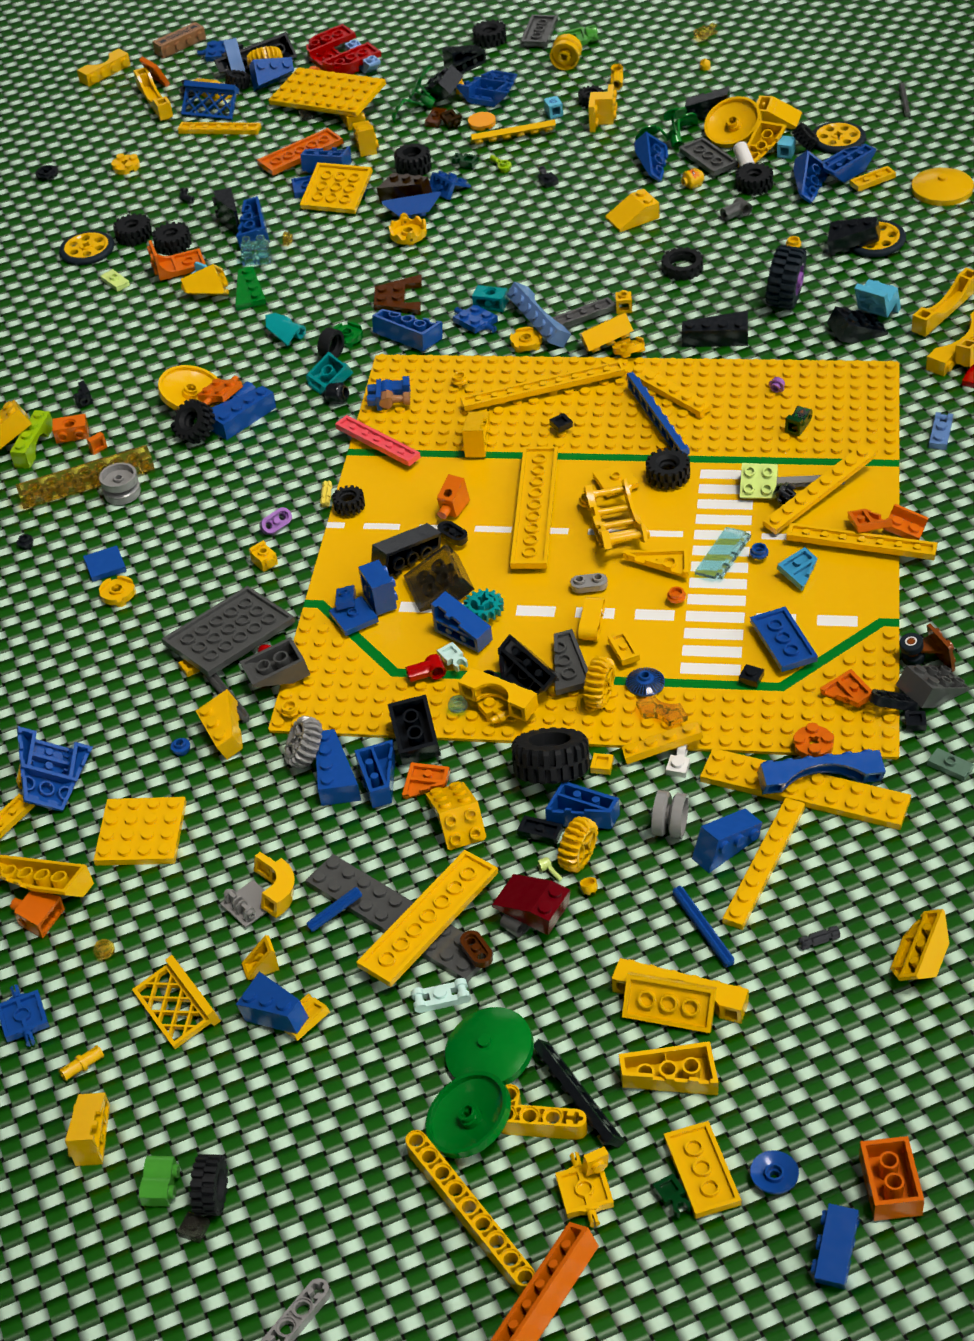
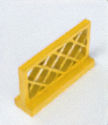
M171 955L165 959L168 964L134 987L132 991L174 1049H177L212 1023L215 1026L221 1020L174 956ZM169 973L168 983H160V978ZM147 987H152L150 996H142L140 994ZM158 988H166L164 996H156ZM172 988H180L178 997L170 996ZM154 1001H163L160 1010H152ZM177 1002L175 1010H166L167 1003ZM182 1002H191L189 1011H180ZM164 1015L173 1016L171 1024H162ZM178 1016H187L185 1025L176 1024ZM193 1016H201L203 1018L197 1025H190ZM174 1030H183L182 1036L174 1041L172 1038Z

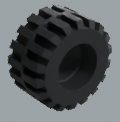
M406 144L397 148L394 152L395 167L398 174L423 176L432 168L430 150L423 144Z

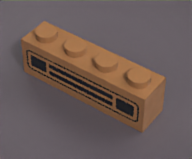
M194 22L152 41L154 52L158 56L166 58L205 40L206 35L204 27Z

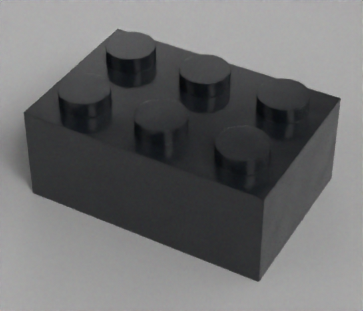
M426 694L388 704L397 747L403 765L441 756Z

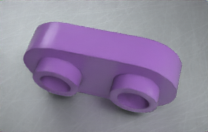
M281 507L266 516L260 522V530L266 535H271L281 529L292 519L290 510ZM266 524L270 525V529L266 528Z

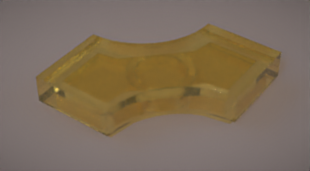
M655 695L636 701V706L643 719H659L668 726L688 721V716L680 703H664L658 700Z

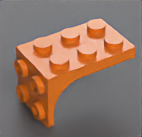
M148 241L149 246H147V250L151 258L150 263L155 276L158 275L160 281L194 272V263L196 261L206 265L199 248L171 256H162L156 253L152 241Z

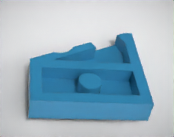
M804 547L777 565V570L802 591L818 558Z

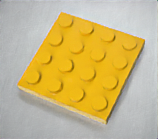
M317 162L300 202L301 209L356 214L373 173L372 167Z
M186 797L107 799L93 860L95 866L175 864L187 803Z

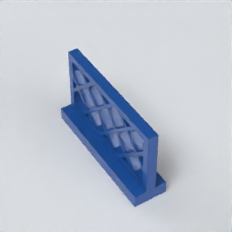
M184 80L185 93L181 110L182 115L233 119L237 94L239 95L240 91L237 86ZM189 91L194 92L196 94L191 99H189L188 97ZM206 93L208 97L202 101L199 96ZM215 94H219L220 98L215 102L212 97ZM232 95L231 101L227 103L224 98ZM198 98L200 103L195 107L192 102ZM211 99L213 104L207 108L205 103ZM223 100L226 105L219 109L217 104ZM191 104L193 109L190 112H186V107ZM203 105L206 110L199 113L197 109ZM216 107L218 111L215 114H211L210 110ZM226 108L230 110L229 116H225L222 113Z

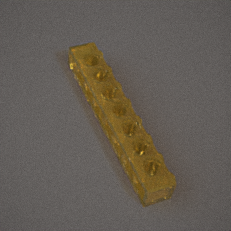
M147 445L16 484L23 509L101 486L99 480L100 472L111 464H131L135 467L137 475L155 470Z

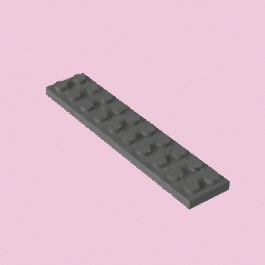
M334 854L305 880L306 886L332 902H335L351 889L357 887L361 891L362 897L345 908V910L383 933L414 903ZM450 924L421 956L457 979L465 978L468 983L481 968L475 967L461 948L460 937L464 932Z

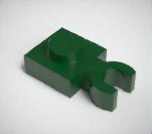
M455 153V157H451L453 164L473 168L479 161V157L466 153L464 156L460 153Z
M673 1173L652 1184L654 1192L665 1207L672 1205L673 1214L676 1218H680L679 1207H684L688 1212H691V1204L689 1200L684 1198L686 1197V1191Z

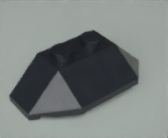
M511 634L499 646L500 675L505 681L532 690L539 695L546 692L557 679V674Z

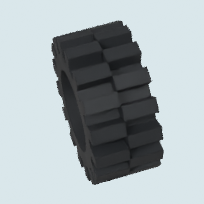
M229 70L226 72L225 84L235 85L239 89L249 88L250 74L240 70Z
M594 85L592 87L584 86L583 89H579V105L588 108L590 92H603V89L599 86L594 87Z
M802 122L792 131L795 139L807 150H811L819 142V138L814 134V131Z
M346 485L345 488L340 487L332 495L334 510L337 514L341 513V516L345 514L347 516H350V514L354 516L356 515L355 512L359 514L364 509V494L362 489H359L357 486L355 488L354 485L350 487Z

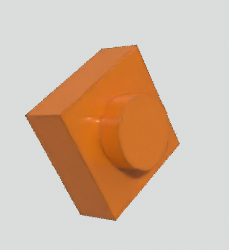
M102 432L87 439L90 453L93 455L107 448L105 436Z

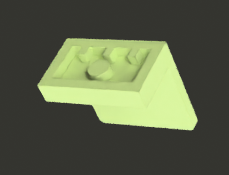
M742 463L740 498L775 499L776 495L773 492L777 486L778 464Z

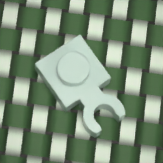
M453 642L437 650V655L441 657L442 661L447 666L453 664L456 672L460 671L459 665L461 664L468 667L467 659L463 657V652Z

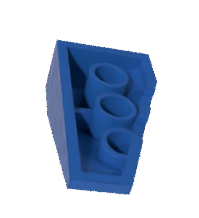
M645 132L634 141L635 153L648 175L660 182L664 174L663 167L666 166L665 160L668 158L667 145L648 132Z
M807 150L795 158L793 171L799 196L808 203H812L819 188L822 187L823 181L826 180L828 173L823 170V162Z

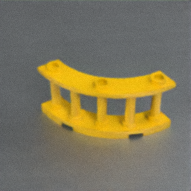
M627 478L621 481L622 486L601 490L593 489L592 485H587L583 488L588 511L592 510L593 514L592 518H590L599 545H603L601 546L602 550L611 549L614 543L639 539L644 543L648 542L650 538L648 527L645 528V523L641 522L640 515H637L630 494L632 493V486L627 481ZM624 493L626 504L602 509L600 507L597 508L595 501L597 497ZM628 511L630 515L629 519L607 523L601 521L604 515ZM630 525L634 527V529L609 533V529Z

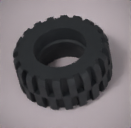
M550 727L548 729L531 730L517 736L511 745L513 772L517 778L525 782L529 781L533 784L565 783L584 776L590 768L588 738L581 731H576L575 729Z

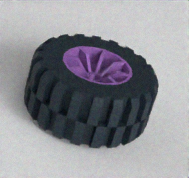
M780 245L776 248L766 287V303L769 306L788 310L795 308L802 288L806 267L807 252L803 248Z

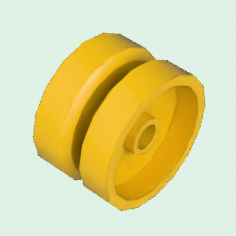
M571 34L559 35L554 40L550 51L551 63L557 69L564 71L576 67L582 53L580 40Z

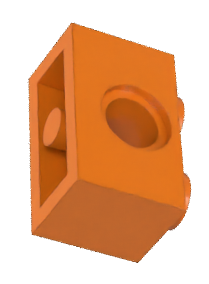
M85 414L52 419V431L56 444L89 438V425Z

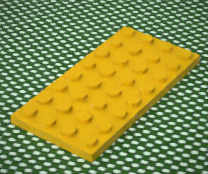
M300 67L288 77L268 101L270 105L357 117L386 85V81L377 77Z

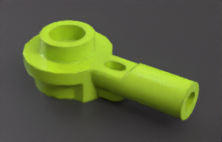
M494 155L490 156V160L497 164L500 172L507 173L511 170V162L500 160Z

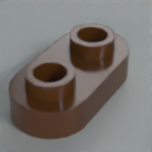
M470 930L464 932L460 937L461 948L475 967H488L493 961L492 950L477 931Z

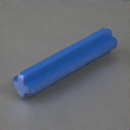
M357 887L351 889L306 923L308 928L312 932L317 930L362 897L361 891Z

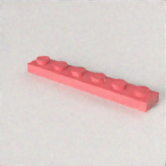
M348 415L335 423L337 430L407 466L412 465L421 458L420 452Z

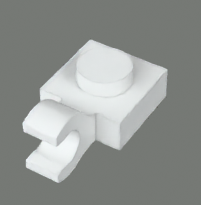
M687 744L678 747L677 755H670L666 767V775L686 778L690 766V758L687 757L688 750H686Z

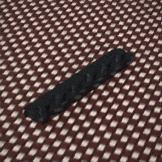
M537 1039L534 1043V1048L538 1052L536 1054L537 1057L548 1065L549 1073L561 1082V1089L573 1098V1105L586 1114L587 1123L598 1131V1138L606 1146L612 1145L619 1148L625 1140L553 1046L546 1041Z

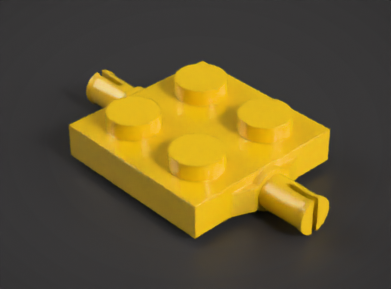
M575 1152V1157L574 1153H571L569 1157L572 1167L555 1173L567 1219L587 1215L590 1227H594V1222L597 1227L600 1225L597 1212L614 1207L605 1172L603 1170L600 1173L586 1176L582 1170L579 1152Z

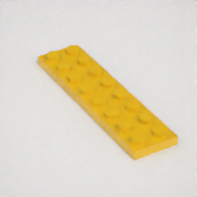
M464 850L356 962L357 967L392 987L498 874V868Z

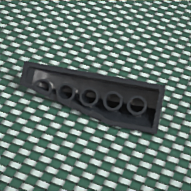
M286 32L240 50L245 70H250L247 64V55L252 50H256V48L275 46L281 50L283 58L292 57L294 59L297 57ZM227 55L214 60L219 73H226L231 70Z

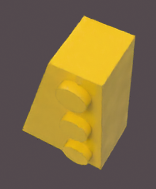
M369 120L352 123L353 134L360 157L377 154L379 144L373 125H371Z
M621 313L614 318L579 333L586 351L594 353L601 350L600 346L604 344L609 346L616 343L615 339L619 337L621 339L629 337L633 328L626 313Z
M228 689L196 710L216 748L226 759H229L243 749L241 729L238 722L240 718L237 713L238 701Z

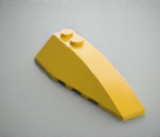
M0 855V879L30 891L84 897L94 884L85 864Z

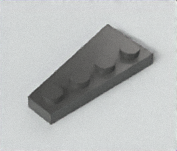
M573 630L555 633L556 696L584 689V680L588 668Z

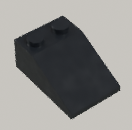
M230 187L215 190V197H212L214 206L217 205L215 210L216 218H219L223 226L237 235L239 232L238 225L240 224L232 189Z

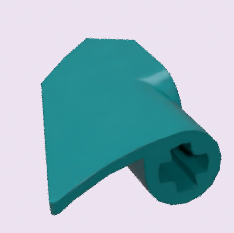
M278 313L265 315L266 329L286 346H289L293 337L302 339L305 336V326L292 322L289 317Z

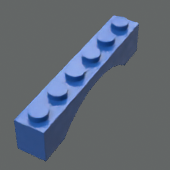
M866 749L862 752L853 753L848 751L838 755L825 754L821 757L787 758L776 762L768 760L760 764L757 775L763 795L783 792L797 779L811 774H840L860 783L881 781L886 770L880 750L872 751L871 749Z

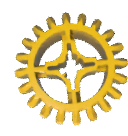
M275 46L256 48V50H252L247 55V64L249 66L253 59L283 58L281 50Z
M596 656L590 662L583 687L585 705L594 709H603L607 702H609L616 672L612 659L605 656Z
M580 816L569 822L562 835L557 855L558 864L564 870L578 873L584 869L596 847L598 835L596 822Z

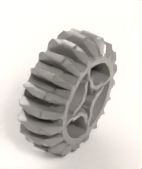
M301 716L294 722L293 727L290 728L286 746L284 747L285 761L291 767L305 769L316 757L323 732L322 724L319 720L309 716Z

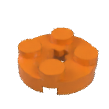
M809 723L794 734V750L802 758L806 756L821 757L825 754H831L834 746V735L828 729L818 726L817 723Z

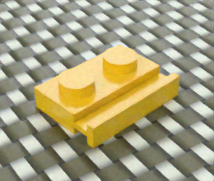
M309 993L300 1000L308 1015V1019L297 1034L284 1031L297 1041L330 1013L325 1004L315 997H311Z

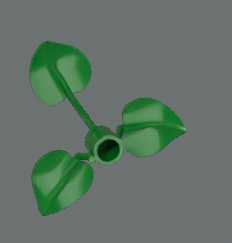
M427 65L423 69L409 96V99H411L416 92L421 96L419 99L421 102L403 98L393 111V122H395L396 115L405 102L418 104L422 107L425 105L431 109L436 99L424 89L421 81L422 77L433 68L432 66ZM420 88L424 91L423 94L418 91Z
M685 107L670 109L663 114L664 121H672L673 130L669 131L668 136L661 127L649 125L638 131L635 141L645 132L655 135L660 131L667 141L670 140L672 147H678L683 143L680 127L698 125L697 115L693 112L687 113Z

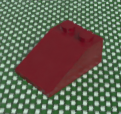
M513 874L493 902L492 907L549 935L569 905L570 889L552 880Z

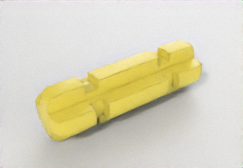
M330 480L323 481L320 503L323 508L330 506L332 482Z

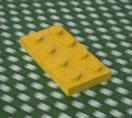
M628 972L622 1017L711 1033L717 987Z
M709 1121L664 1133L665 1143L682 1186L686 1191V1196L691 1204L695 1219L742 1205V1200Z

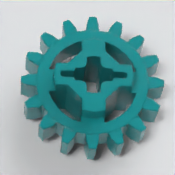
M488 588L485 591L479 589L477 593L472 591V596L467 595V600L463 601L464 606L486 622H489L490 618L495 620V615L501 616V611H504V602L501 594H496L495 590L489 592Z

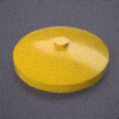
M743 96L727 98L716 104L707 114L704 122L706 136L712 144L722 148H732L738 142H747L751 138L759 120H762L761 111L757 103L750 98Z
M943 167L932 168L920 172L913 178L911 191L914 197L923 203L935 206H951L962 203L970 198L973 193L974 182L963 171Z
M175 366L167 369L160 376L158 394L167 406L174 410H179V405H184V401H189V399L198 400L197 394L204 387L210 385L217 377L210 371L197 366ZM213 402L208 406L212 408L216 405L221 404V402Z

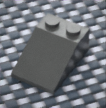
M291 637L240 661L253 688L291 684L310 675L306 662Z

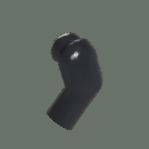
M181 188V192H179L180 199L184 202L194 203L195 198L188 194V189Z

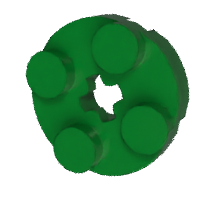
M347 322L348 325L340 323L334 326L333 329L340 330L344 334V346L346 348H352L354 344L363 338V331L358 323Z

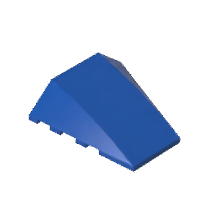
M491 70L482 74L481 77H474L471 82L469 80L465 81L464 85L458 84L456 88L468 103L495 107L507 96L518 74Z
M18 726L17 736L23 802L62 812L93 746L74 742L70 748L38 740L36 739L37 731Z

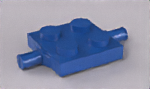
M223 41L207 42L205 50H197L198 56L205 55L206 62L221 58V54L226 52Z
M476 304L466 310L459 307L454 309V312L457 313V315L453 316L454 323L475 334L485 329L493 333L496 332L497 327L492 324L498 322V316Z
M12 985L10 987L12 997L0 1003V1021L5 1039L8 1043L24 1037L26 1045L31 1046V1041L33 1046L35 1044L33 1033L50 1027L39 991L35 990L30 993L21 994L19 986L14 985V990Z

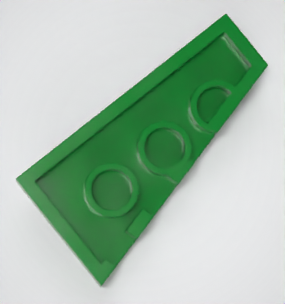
M253 266L238 269L236 311L266 304L265 296Z

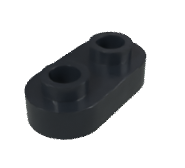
M442 521L438 524L437 530L442 532L441 537L453 545L461 546L468 541L467 531L451 521Z

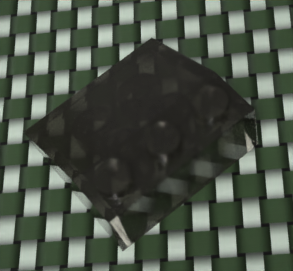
M448 544L442 546L403 575L420 612L432 609L431 603L445 591L456 600H461L474 590L473 584L458 554Z

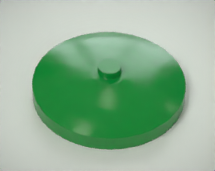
M502 1007L481 1009L464 1018L450 1034L445 1048L446 1065L454 1079L469 1072L485 1071L496 1075L505 1085L510 1084L524 1072L532 1058L534 1050L533 1034L524 1018L513 1010Z
M485 1071L469 1072L455 1078L438 1093L429 1108L426 1118L427 1137L442 1155L449 1158H466L481 1152L496 1140L508 1121L511 1111V1096L508 1088L496 1075Z

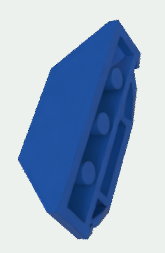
M861 144V146L843 149L823 161V170L845 183L866 170L876 152V148L867 144Z
M441 191L381 201V204L398 217L402 213H406L409 218L414 214H417L419 217L426 216V212L430 211L441 195Z

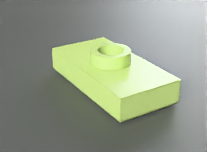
M113 269L100 275L101 280L117 292L130 286L129 281Z

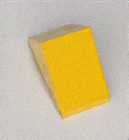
M268 935L261 939L241 963L248 980L254 979L259 972L267 975L279 970L275 951Z

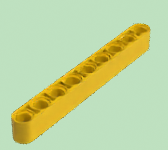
M420 1130L409 1132L406 1135L405 1142L410 1159L514 1291L520 1296L527 1284H522L521 1282L524 1280L530 1281L535 1274L534 1269L425 1133ZM495 1245H502L499 1248H493ZM511 1262L516 1263V1264L513 1265V1266H508V1265H507L508 1263H511Z

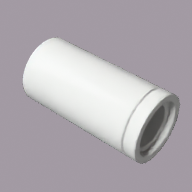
M743 141L736 143L733 151L739 165L743 167V164H755L747 143Z

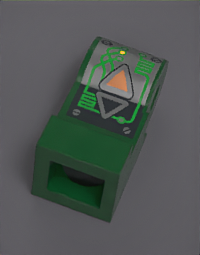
M797 406L794 413L786 417L785 432L800 436L811 421L812 409ZM798 426L797 430L792 429V427Z

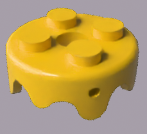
M402 213L399 220H392L391 225L388 226L392 241L402 245H414L424 239L427 234L425 218L421 220L419 216H416L414 219H410L406 213Z

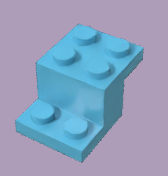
M868 279L865 285L857 283L854 288L857 306L860 310L888 318L891 311L898 313L901 309L898 288L893 285Z

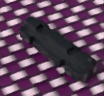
M832 926L827 931L823 929L809 934V937L807 935L799 937L798 944L801 950L810 948V945L814 947L829 942V939L835 940L840 938V931L837 926Z

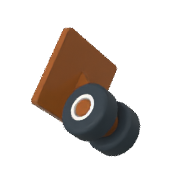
M931 623L927 625L928 636L923 639L917 633H907L901 637L899 645L904 664L908 666L920 665L925 660V653H934L952 670L951 672L955 671L954 646Z

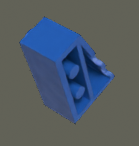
M350 146L337 150V147H332V150L323 151V148L305 149L300 155L302 171H307L308 173L314 172L317 162L350 165L352 163Z
M561 782L545 809L546 820L568 827L572 819L580 816L596 822L598 828L612 829L620 815L619 798L569 782Z
M261 972L256 975L236 1003L246 1022L295 1034L299 1032L308 1019V1015L300 1000Z

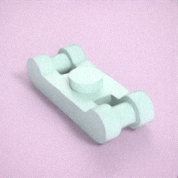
M458 978L452 983L424 989L421 987L412 989L411 997L415 1000L413 1003L415 1012L423 1013L469 1002L471 997L469 991L466 990L468 987L466 979Z

